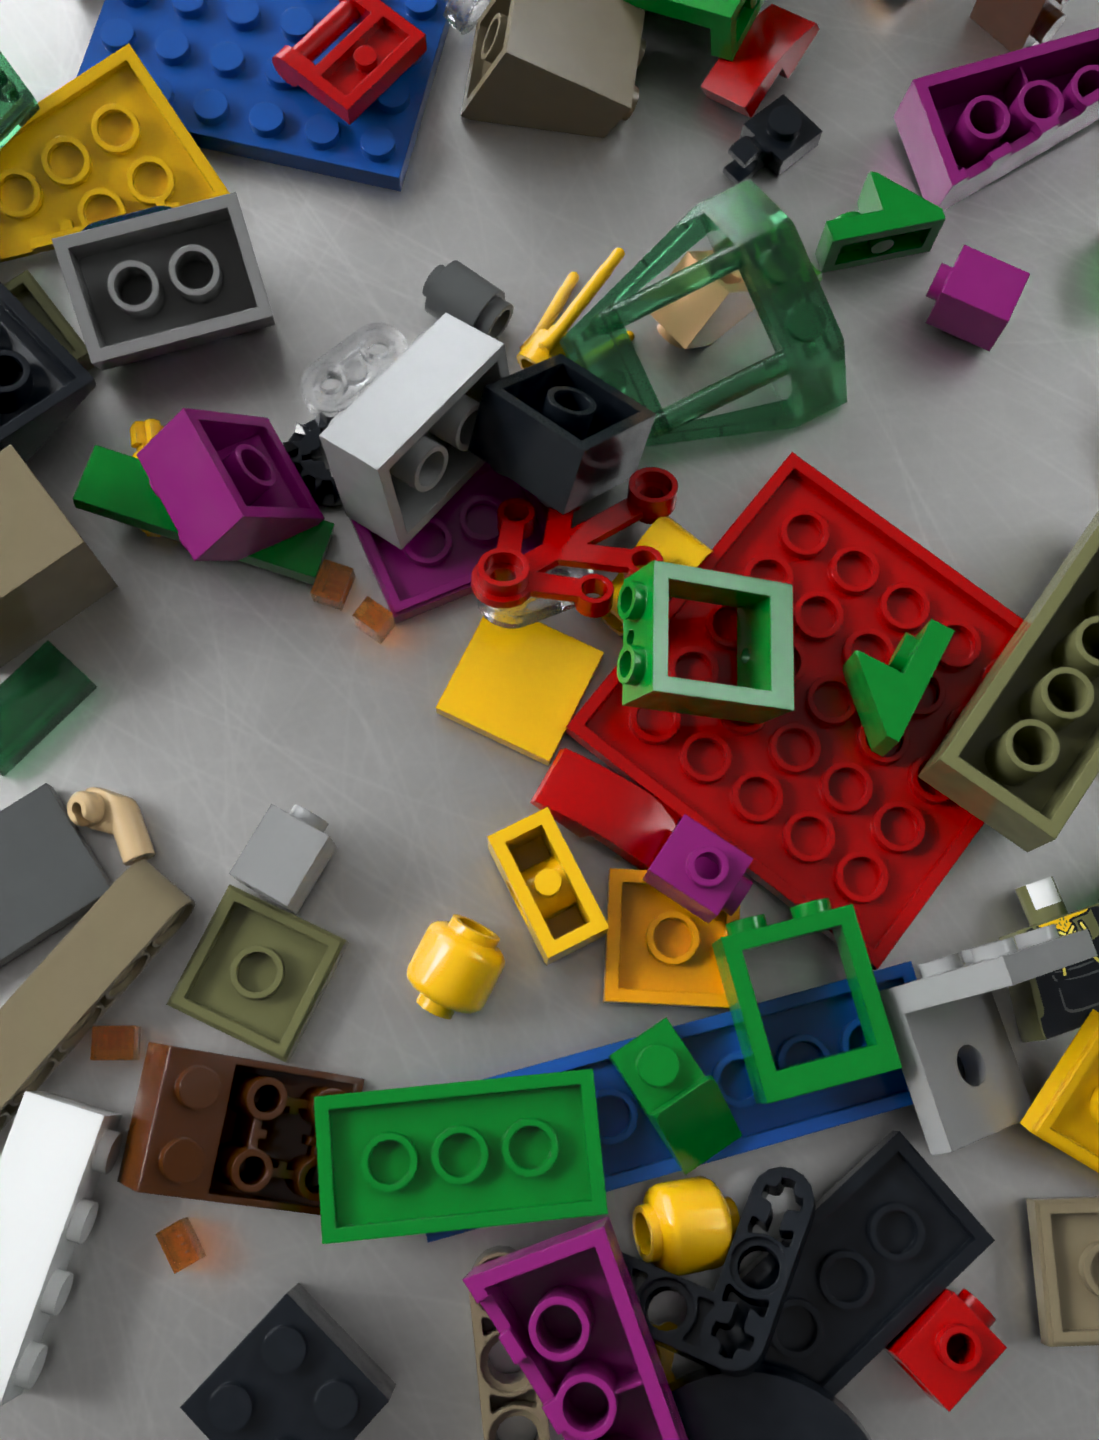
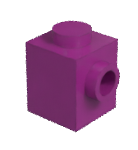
M964 245L953 267L941 263L926 294V297L935 300V303L925 323L990 352L1008 324L1030 273Z
M684 814L642 880L709 924L721 910L730 916L737 910L753 884L752 881L743 876L753 858Z

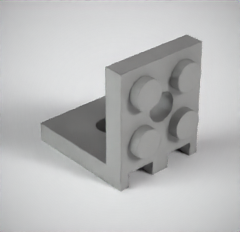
M1051 924L1015 935L1014 939L1010 937L961 951L965 964H962L959 953L918 965L921 978L879 991L902 1065L901 1069L931 1156L954 1152L1015 1125L1022 1120L1032 1103L992 991L1013 986L1098 956L1088 929L1059 936L1056 925ZM957 1055L964 1065L965 1080L958 1070Z

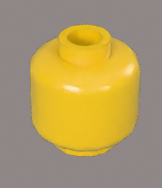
M453 914L450 921H435L431 923L407 968L409 982L420 992L416 999L418 1005L433 1015L444 1019H451L455 1012L471 1014L480 1011L487 1002L505 966L504 955L497 947L500 937L484 925L458 914Z
M703 1176L657 1183L648 1188L644 1194L642 1204L635 1207L632 1219L635 1244L643 1261L653 1263L654 1266L677 1276L713 1270L723 1266L740 1222L739 1212L733 1199L728 1196L724 1197L716 1183Z

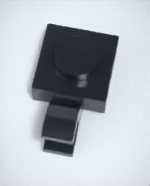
M783 94L743 124L739 140L728 150V154L734 160L724 167L723 173L738 187L749 181L766 165L779 176L818 145L823 131Z

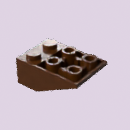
M149 1042L117 1182L139 1193L320 1215L314 1097L362 1092L365 1079Z

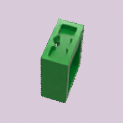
M657 560L651 561L624 579L617 603L618 614L623 619V648L617 660V678L622 684V706L756 724L764 723L794 711L792 584ZM669 597L737 608V686L668 676Z
M829 898L806 902L790 908L793 919L772 925H767L764 914L743 918L726 924L728 936L721 937L712 944L756 1104H769L902 1068L853 904L832 909ZM833 930L867 1045L776 1069L743 952Z

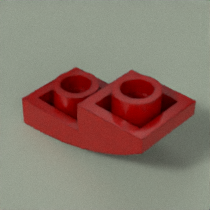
M774 4L769 5L755 18L733 61L719 58L700 87L708 98L752 118L777 76L780 75L786 79L790 78L820 30L817 23Z
M567 748L560 749L530 801L531 804L540 810L548 807L554 820L578 837L592 836L639 870L649 869L680 819L664 803L644 789L606 767Z

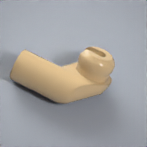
M98 787L75 792L70 797L67 803V813L70 820L77 826H87L88 828L114 835L125 866L133 865L140 860H149L156 855L140 807L133 798Z

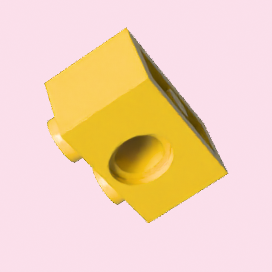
M548 807L487 836L488 850L546 966L606 935L609 926Z

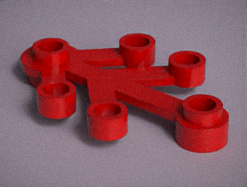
M646 467L639 469L629 479L626 499L573 528L574 512L578 511L581 506L564 515L555 509L549 508L543 544L525 554L522 553L523 540L531 536L534 531L535 509L530 502L524 499L513 498L502 502L497 511V529L499 532L497 548L484 553L471 573V587L474 595L482 603L494 608L517 607L526 602L530 597L574 602L576 610L583 616L590 618H599L608 614L613 604L614 586L607 577L600 574H587L581 578L548 574L546 572L557 566L624 573V579L640 569L636 566H645L653 560L663 561L661 553L649 546H637L627 549L596 544L637 521L653 524L659 517L669 516L676 506L678 492L676 478L673 474L662 468ZM512 518H520V519H522V520H520V521H513V520H510V519H512ZM594 593L601 595L602 597L591 598L586 595Z

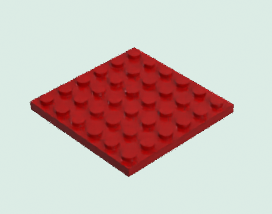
M791 452L712 548L713 553L708 555L697 568L792 584L794 711L764 723L756 724L622 706V684L617 678L616 665L569 722L565 733L620 776L659 799L680 818L679 822L683 815L686 814L752 857L753 861L745 873L790 908L822 898H829L832 909L853 904L872 969L876 970L984 824L983 821L920 779L918 775L1024 620L795 453ZM672 597L669 601L668 676L737 686V608ZM933 619L955 630L899 743L882 757L871 751L843 674V665L856 650L888 665L905 633L907 632L916 637L924 626ZM833 930L822 932L836 943Z

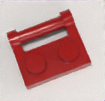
M339 0V4L293 47L285 45L272 58V63L277 73L288 84L295 87L299 85L351 125L427 51L426 34L381 0ZM354 23L359 24L316 65L313 63Z

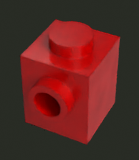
M945 1288L884 1350L930 1399L950 1412L1007 1347L989 1329L996 1322L995 1317L974 1295L964 1288L958 1295Z

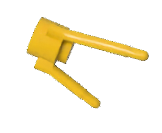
M622 248L614 249L557 323L553 325L579 281V274L577 272H571L567 276L533 333L519 347L520 352L517 354L516 359L522 370L558 354H563L575 362L574 354L579 350V347L567 331L624 258L625 252ZM632 331L624 332L575 363L589 370L632 342L635 337Z

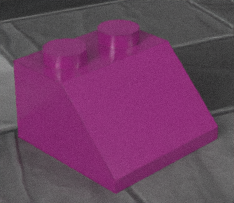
M183 408L136 454L149 477L152 490L161 499L178 530V536L182 545L189 551L194 561H238L315 527L325 519L272 424L266 417Z

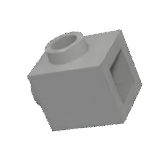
M271 804L229 874L241 884L297 915L337 848L330 836L324 833L329 824L299 805L295 804L290 813H287Z

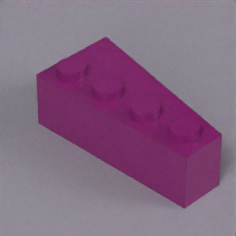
M1099 27L913 79L893 117L922 197L939 206L944 211L1099 120Z
M609 1216L475 1266L462 1279L476 1303H481L500 1334L498 1338L515 1365L519 1364L543 1403L542 1409L558 1435L562 1434L565 1440H688Z

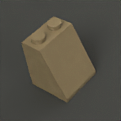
M491 0L476 24L460 116L474 121L605 138L621 119L626 121L630 118L638 102L639 87L635 86L637 68L643 59L646 49V40L642 38L645 11L623 0Z
M11 444L0 451V668L118 587Z

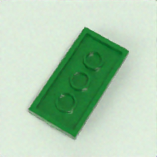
M593 1069L314 1097L322 1244L608 1214Z

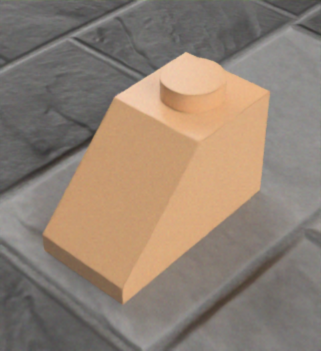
M738 249L687 251L646 306L645 310L659 323L657 330L666 341L675 347L686 350L713 344L767 300L777 288Z

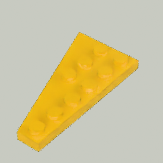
M129 43L0 127V263L53 250V238L230 194Z

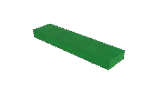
M95 445L72 498L75 508L180 541L178 530L161 499L152 490L149 477L139 459ZM323 520L315 527L238 561L315 585L334 533L335 524Z

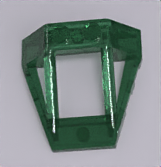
M751 179L696 204L559 340L567 358L656 414L645 447L793 429L847 402L844 338L793 221ZM707 236L714 252L712 255L639 291L697 242ZM739 269L775 354L662 408L625 326ZM772 383L780 400L697 419Z

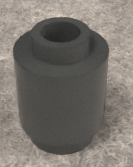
M458 260L452 261L446 267L442 264L438 265L430 273L423 286L422 293L426 297L425 311L436 319L448 313L495 339H498L504 332L513 314L514 307L505 300L504 291Z

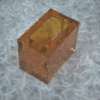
M324 559L310 592L313 601L342 611L356 578L354 569Z
M369 596L364 599L352 615L356 628L379 644H382L396 626L393 613Z
M92 1026L90 1060H140L141 1026Z
M188 1217L178 1220L155 1234L174 1274L207 1256Z

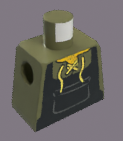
M1053 876L1015 889L1030 927L1001 936L999 940L1010 937L1014 939L1015 935L1051 924L1056 925L1059 936L1088 929L1098 956L1008 987L1022 1043L1047 1040L1080 1028L1092 1009L1099 1012V903L1068 913Z

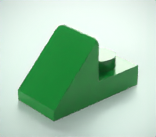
M873 171L869 172L858 198L857 206L859 212H847L833 220L826 221L815 252L820 272L826 273L930 252L946 220L943 209L883 175Z
M931 619L916 637L907 632L905 633L888 665L858 650L854 651L843 665V674L871 751L883 757L899 743L955 630Z
M667 1017L608 1056L685 1175L743 1136L712 1075H704Z

